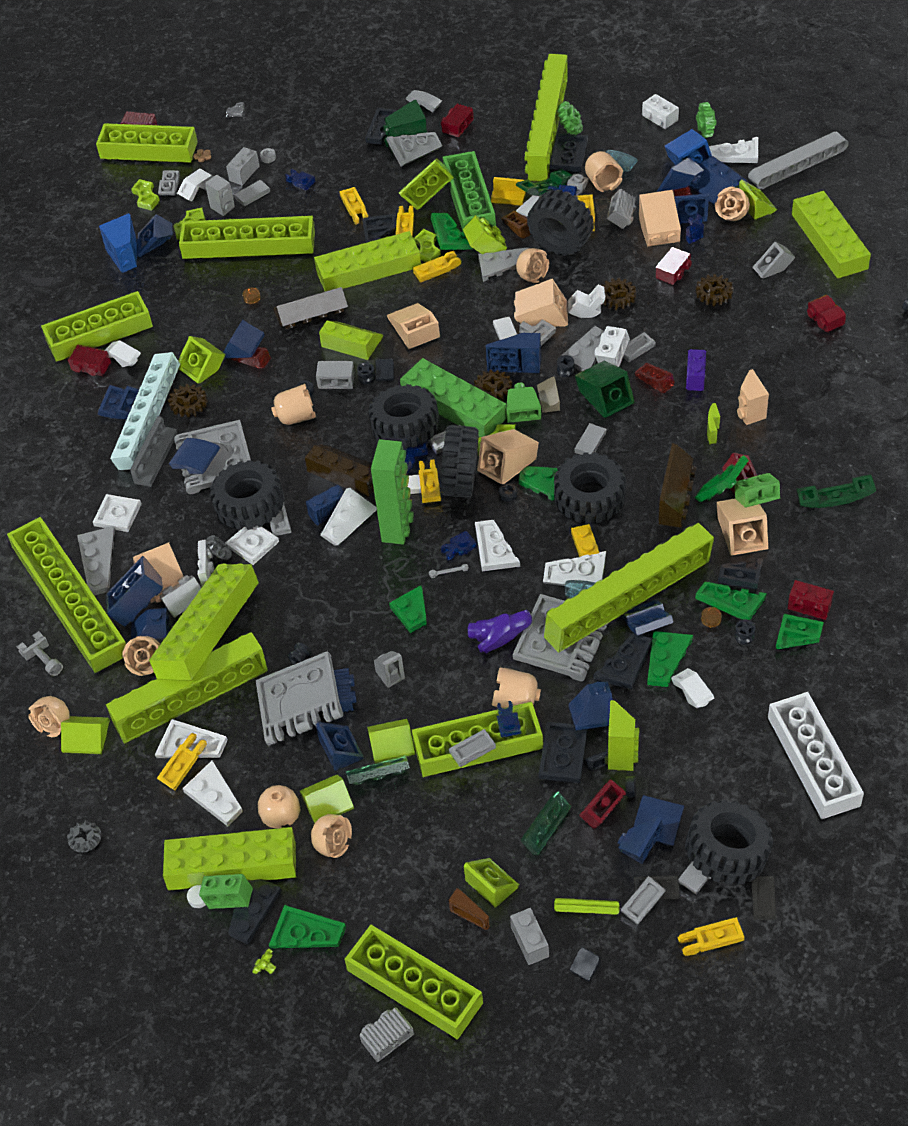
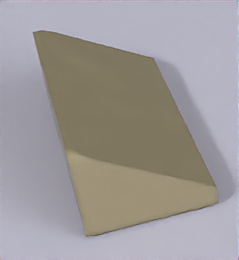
M551 377L537 385L542 413L560 411V400L555 377Z

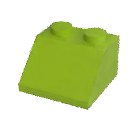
M189 336L178 360L180 363L178 369L197 383H201L219 370L226 354L203 338Z

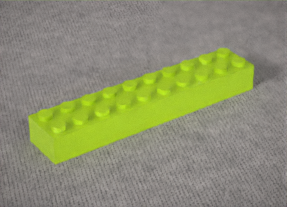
M549 54L548 60H545L543 80L540 81L541 90L538 91L539 100H536L537 110H534L535 120H532V130L529 133L530 141L527 142V151H525V161L528 163L525 166V174H528V180L542 181L548 179L549 163L560 120L557 110L558 106L564 101L568 81L567 55Z
M39 517L8 533L7 536L15 553L94 673L123 659V650L126 645L125 640L42 518Z
M699 523L692 527L690 526L681 534L671 537L666 543L659 544L649 553H644L634 562H629L622 569L612 572L607 578L597 581L592 587L583 589L573 598H568L560 606L551 608L546 613L544 638L560 653L708 563L714 537Z

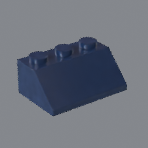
M712 156L700 163L699 166L703 169L700 175L701 179L697 184L693 183L689 187L699 194H709V201L715 205L718 194L723 189L728 187L739 188V182L741 180L746 181V179Z
M144 556L105 595L107 615L124 627L129 622H133L137 614L142 609H145L149 605L150 600L154 596L159 595L163 589L162 577Z

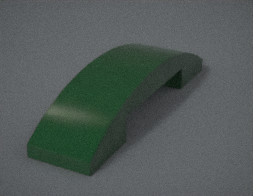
M560 169L551 172L549 179L536 183L527 179L517 182L516 186L530 195L541 196L545 192L561 189L573 175Z
M866 475L852 478V483L818 490H816L815 486L796 489L801 506L822 508L857 501L876 492V487L872 476Z

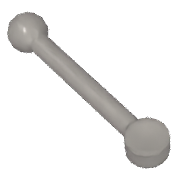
M463 564L461 567L441 571L431 570L429 576L435 578L440 574L460 570L467 571L469 567L467 564Z

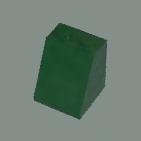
M417 100L411 101L385 118L386 125H383L387 137L427 133L426 118ZM385 138L386 146H387V147H390L389 143L387 142V140H386V138Z
M605 360L575 375L579 391L604 418L635 403L627 371Z

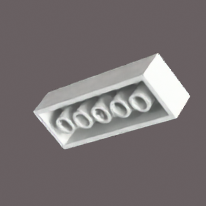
M806 692L770 704L768 719L821 819L860 807L864 793L809 693Z

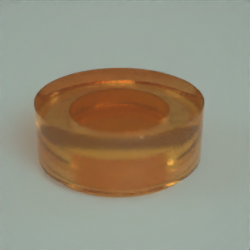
M257 288L246 289L243 292L244 301L249 304L258 302L260 300L259 290Z
M708 607L703 610L701 620L705 626L716 627L720 624L722 615L717 608Z

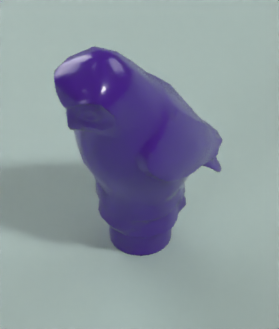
M524 610L515 614H502L489 620L469 623L468 636L470 639H477L481 642L478 645L481 653H488L505 645L532 624V615L528 610Z

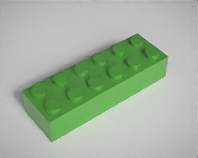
M475 152L443 157V164L454 177L448 182V186L462 231L475 215L479 218H485L492 227L496 226L495 212Z
M424 358L400 379L401 386L411 384L412 386L417 385L422 387V389H427L435 396L439 415L457 425L476 427L479 430V437L490 435L495 431L497 425H501L507 419L506 403Z
M379 439L371 473L381 540L386 543L404 544L405 538L409 537V523L413 522L414 516L413 511H411L412 500L409 499L411 489L408 487L409 475H406L407 463L404 462L406 450H403L402 442Z

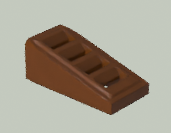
M513 211L501 218L520 238L524 239L531 235L527 218L518 212Z
M456 888L449 899L450 911L488 930L490 927L489 916L460 889Z

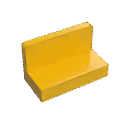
M494 177L491 203L523 205L526 192L517 187L516 183L524 180Z

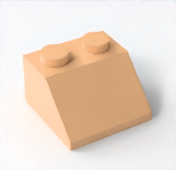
M753 369L749 370L738 397L739 408L737 413L746 425L766 419L769 393Z

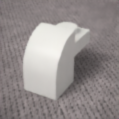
M598 284L589 295L577 290L568 300V313L580 318H592L600 314V304H603L605 301L604 287Z

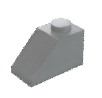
M774 242L753 266V269L764 279L784 271L795 259V256L787 247Z
M390 651L374 660L376 673L387 688L405 679L400 653Z

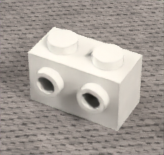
M655 94L643 102L642 116L664 129L678 121L679 107Z
M606 326L605 331L601 334L600 344L595 349V357L598 363L605 360L619 367L630 340L626 329Z

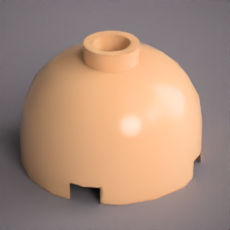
M725 188L718 194L717 202H715L716 212L727 221L740 220L749 210V198L739 188Z
M537 248L524 250L519 255L516 264L520 277L528 282H540L537 280L541 276L544 278L549 268V259H546L547 253Z
M138 636L131 639L123 650L126 668L131 673L139 676L153 673L154 671L149 659L160 646V643L155 638L149 636Z
M53 696L42 697L29 707L31 711L29 719L32 725L41 733L43 730L49 732L50 734L47 735L49 737L58 736L61 733V722L70 719L66 704Z
M281 785L271 786L266 789L258 801V813L261 820L267 826L277 829L282 828L286 824H293L300 813L299 799L294 791Z
M327 814L319 818L311 831L314 848L320 854L333 858H338L345 853L349 846L345 845L347 839L352 836L350 821L341 815Z

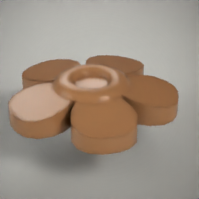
M199 149L193 157L198 162H204L211 159V152L208 149L205 151Z

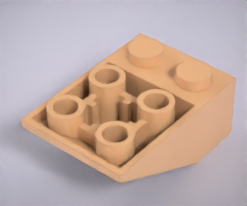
M418 303L387 315V318L408 349L440 337L439 322L430 310Z

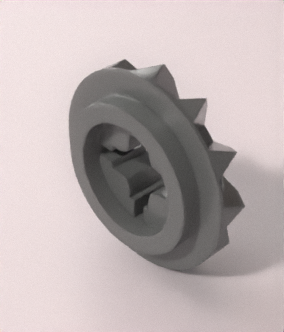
M211 535L206 539L209 550L215 556L225 560L231 558V549L219 537Z
M86 820L81 824L77 822L74 828H70V833L67 835L68 844L74 851L88 852L99 844L101 840L100 828L94 822L89 823ZM82 831L87 834V841L81 837Z

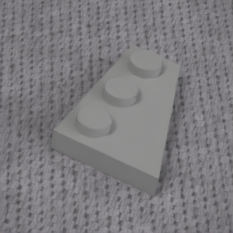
M435 132L409 136L401 135L399 137L389 136L386 138L401 167L442 147Z
M528 248L478 254L483 282L489 280L488 277L493 275H502V272L506 270H516L519 255Z
M594 326L562 355L573 357L574 368L581 372L592 367L597 361L595 349L599 346L600 337L604 331Z

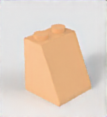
M673 190L639 196V222L647 247L680 242L681 228Z
M553 279L515 292L514 305L516 312H514V317L520 324L524 321L531 326H536L543 319L554 327L568 325L567 300Z
M515 429L481 437L477 471L500 484H505L536 460L539 442Z
M736 499L717 502L718 520L731 556L768 549L767 515L760 504L745 508Z
M169 543L133 557L134 564L142 556L149 561L162 577V591L169 586L173 588L179 584L178 580L184 577ZM162 591L150 600L151 603L155 601L156 603L162 602L159 597L162 595Z

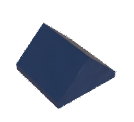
M242 320L223 351L226 354L224 359L252 357L265 336L264 332Z
M322 722L316 724L319 741L335 771L364 758L348 726Z

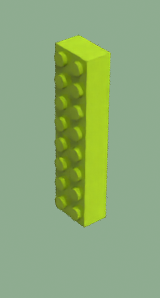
M313 216L183 221L179 246L183 259L307 254L314 252L315 227Z
M220 564L216 567L149 659L157 679H193L258 585L252 564Z
M251 632L212 651L192 680L156 679L120 698L112 700L106 706L123 743L125 744L267 672L263 650Z

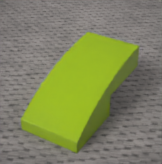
M716 403L711 405L708 415L707 436L709 444L717 442L720 414Z

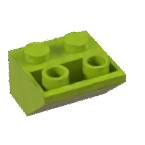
M475 215L463 229L470 246L481 254L500 252L507 249L506 240L501 236L500 229L489 225V222L483 217L479 218Z

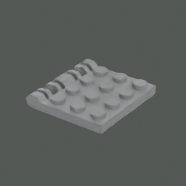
M240 420L178 434L174 437L177 450L186 438L201 439L220 446V450L204 474H189L187 469H181L185 477L184 483L186 484L185 487L188 494H195L201 489L211 487L215 477L219 476V472L223 469L226 470L227 466L231 464L236 465L240 461L247 462V460H251Z
M540 594L531 613L532 624L523 631L514 650L513 659L568 675L578 681H584L587 670L590 667L586 662L593 660V655H595L603 636L600 631H604L607 626H602L597 629L599 631H594L558 653L544 638L546 613L551 608H556L563 604L564 600Z
M328 651L256 680L264 738L268 746L277 743V739L278 741L284 740L282 726L286 725L287 733L291 737L296 735L295 729L298 734L313 729L312 721L315 726L318 722H321L318 714L320 711H323L326 722L332 721V717L335 720L343 717L332 659Z

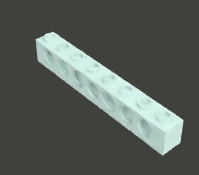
M173 352L154 354L111 455V460L118 470L131 469L157 416L160 415L180 366Z

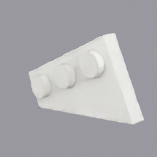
M754 137L752 141L747 142L739 140L737 144L732 145L724 143L709 146L712 156L721 162L758 163V137Z
M346 488L321 536L333 545H339L377 510V507L351 488Z
M495 521L475 522L482 571L520 567V561L514 556L510 545L506 543Z
M206 540L198 541V576L202 586L214 571L213 562H210V558H213V553L209 550Z
M606 551L599 552V554L584 555L578 558H568L546 563L543 583L585 589L592 587L597 581L603 580Z
M172 719L155 756L156 758H171L180 744L182 745L186 738H188L189 734L194 733L197 735V738L189 750L193 751L199 741L204 739L207 741V745L202 753L198 755V758H220L228 739L226 736Z
M213 761L183 788L184 793L227 826L242 813L239 803Z

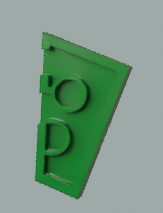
M448 213L431 214V221L441 250L473 249L466 239L465 233L459 231L457 224Z
M744 455L740 457L735 466L731 464L721 475H716L704 484L694 498L700 503L705 499L710 500L716 493L718 495L721 494L726 488H732L737 482V476L749 460Z
M704 582L697 591L695 599L742 620H750L766 599L767 593L759 592V595L748 593L749 590L746 589L737 591L730 589L726 585Z
M653 631L647 685L668 687L672 680L671 677L674 676L681 659H683L688 646L693 640V635Z
M284 905L269 947H339L346 924Z

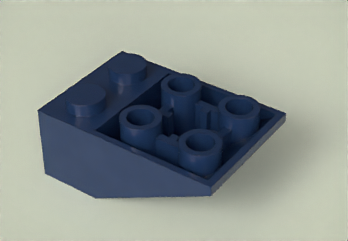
M523 332L486 344L487 371L540 373L541 333Z

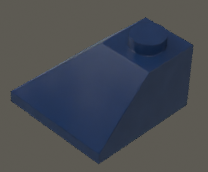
M689 157L670 169L657 191L676 190L688 187L693 183L697 184L701 179L700 175L703 169Z
M709 194L674 197L679 223L707 221Z
M156 214L138 233L137 256L141 257L162 245L167 239L169 240L173 235L172 223Z
M167 608L146 610L132 622L130 640L138 636H149L155 638L161 644L170 632L171 627Z
M608 682L587 684L569 703V710L575 730L609 726L610 701L613 699Z
M659 817L629 829L627 834L623 833L618 841L620 852L643 864L664 828L662 819Z

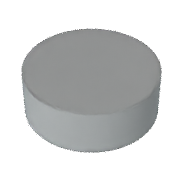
M271 148L262 150L260 152L261 161L264 163L275 161V150Z

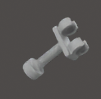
M39 631L32 635L35 638L34 644L27 648L22 642L17 646L18 652L27 661L37 655L46 664L45 670L51 676H56L62 671L63 665L57 659H51L43 651L49 644Z

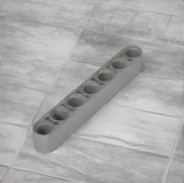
M832 132L754 168L748 174V179L758 189H764L843 152L848 146V141L838 132Z

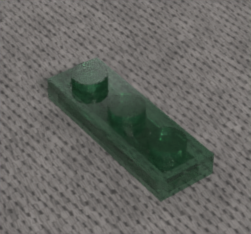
M406 756L345 772L349 784L360 785L365 783L367 779H382L386 774H402L405 772V769H409V763Z
M554 792L520 841L533 855H539L572 806L559 792Z

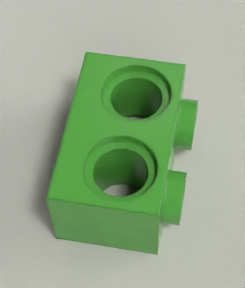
M770 473L737 481L735 484V499L745 508L780 499L779 481Z
M243 874L204 876L199 896L209 909L248 907L253 888Z

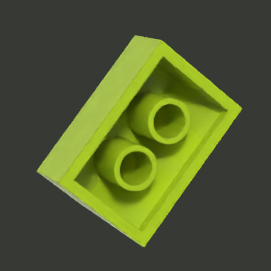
M436 158L404 187L399 194L415 209L419 210L454 177L447 167Z
M326 321L319 332L322 347L365 360L370 358L383 337V334L337 321Z
M611 700L608 769L633 771L634 763H638L639 728H635V719L616 701Z

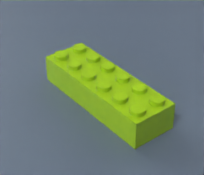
M103 124L96 145L100 159L191 162L198 141L194 127Z
M824 191L793 200L792 216L837 279L869 268L870 252Z
M410 231L314 257L316 272L325 292L340 287L344 289L413 270V267L421 265L420 252Z
M137 291L41 325L57 362L70 357L77 345L96 348L151 328L153 325L149 311Z
M532 702L412 730L413 742L423 777L543 749V735ZM485 729L495 742L496 748L459 767L449 753V748Z
M292 827L171 839L164 842L163 877L168 890L187 889L201 885L204 876L243 874L247 880L263 879L265 881L296 877V844Z
M373 925L368 927L345 958L347 971L456 1039H459L483 1004L482 992Z

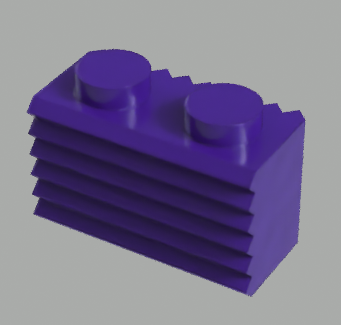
M688 350L687 390H704L705 350Z

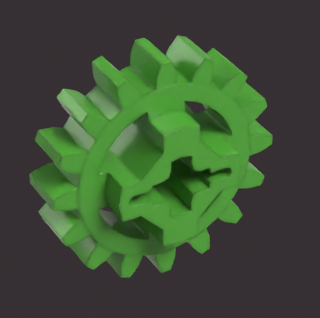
M569 102L561 103L557 110L560 124L566 128L568 133L570 132L573 135L581 133L583 125L581 124L582 120L580 119L579 111L577 112Z
M704 102L699 104L700 107H698L699 112L696 115L698 130H701L704 138L713 136L716 119L715 112L710 107V103Z

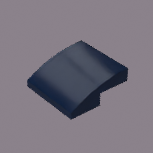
M109 385L98 410V415L115 419H127L139 389L127 386L126 389H121Z
M186 438L169 464L172 469H187L189 474H204L220 450V446L201 439Z
M658 600L636 606L621 615L627 626L636 635L673 623L672 615L664 610L663 603Z
M643 795L634 827L659 817L662 819L664 828L656 842L674 847L685 806Z

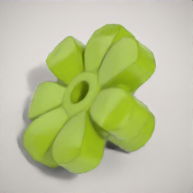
M267 949L261 959L256 961L253 969L254 974L264 969L272 974L276 969V966L270 962L271 953L273 952L271 949Z

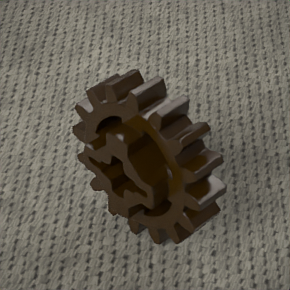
M716 274L713 277L707 275V279L702 277L696 286L697 298H700V302L706 301V305L712 303L715 306L718 303L721 306L722 302L728 303V299H732L733 294L732 282H728V278L723 279V275L719 277Z
M611 278V282L605 281V285L601 284L604 287L605 293L603 305L608 304L609 309L612 306L615 307V310L618 307L624 309L625 305L630 307V302H635L636 287L632 286V282L627 283V279L620 281V278L615 281Z
M489 370V373L484 371L483 376L478 375V380H474L475 387L500 401H504L503 397L507 398L508 390L512 389L510 376H506L505 372L500 374L499 370H496V372Z
M186 384L185 387L180 385L179 390L173 389L174 393L169 394L168 402L170 409L174 411L175 415L180 413V417H183L184 414H187V417H190V414L196 416V412H202V407L205 408L206 402H208L205 390H202L201 386L196 388L195 384L191 387L189 384Z

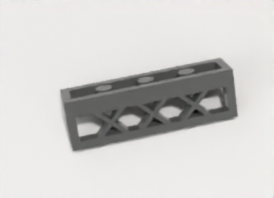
M157 416L130 469L134 484L152 486L174 442V437L178 434L177 429L165 427L162 417Z

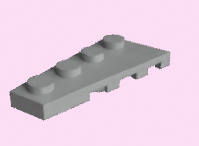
M114 526L77 535L87 586L94 596L106 593L110 588V568L112 564V549L114 548L113 538L115 536Z

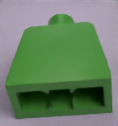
M520 382L515 384V389L508 390L507 423L541 419V405L533 387H525V384Z

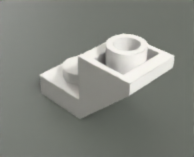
M198 169L183 180L177 194L193 201L199 187L206 190L205 183L213 176L202 169Z
M120 340L111 343L105 350L108 352L109 357L115 358L122 367L133 366L138 361L137 357L141 354L138 350Z
M687 668L671 677L673 684L683 689L688 703L694 707H704L710 700L714 699L713 694L696 672Z

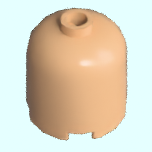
M603 151L589 156L585 164V172L596 189L604 192V190L610 189L612 191L617 188L622 182L623 172L617 161L610 154Z
M306 384L277 394L274 399V407H271L274 417H278L280 422L285 425L316 418Z
M499 668L497 683L500 684L499 691H494L492 706L507 708L528 702L534 704V701H539L541 689H537V680L533 675L509 668Z

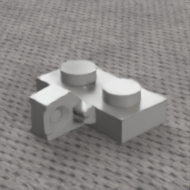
M543 319L536 326H531L524 321L519 325L520 333H541V346L556 333V327Z

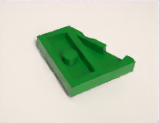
M527 466L520 471L519 485L530 488L538 494L542 492L548 495V499L554 500V476L557 468Z
M421 585L389 603L391 610L410 633L427 624Z
M784 614L776 649L819 643L824 622Z

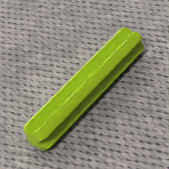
M556 898L554 909L559 912L619 914V902Z

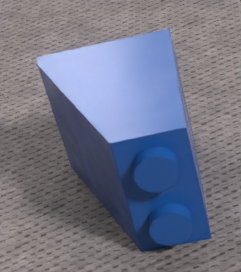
M693 129L665 145L667 155L675 166L689 157L698 165L712 157L707 140Z
M128 213L100 225L99 228L105 249L119 270L123 273L137 267V239L130 214Z

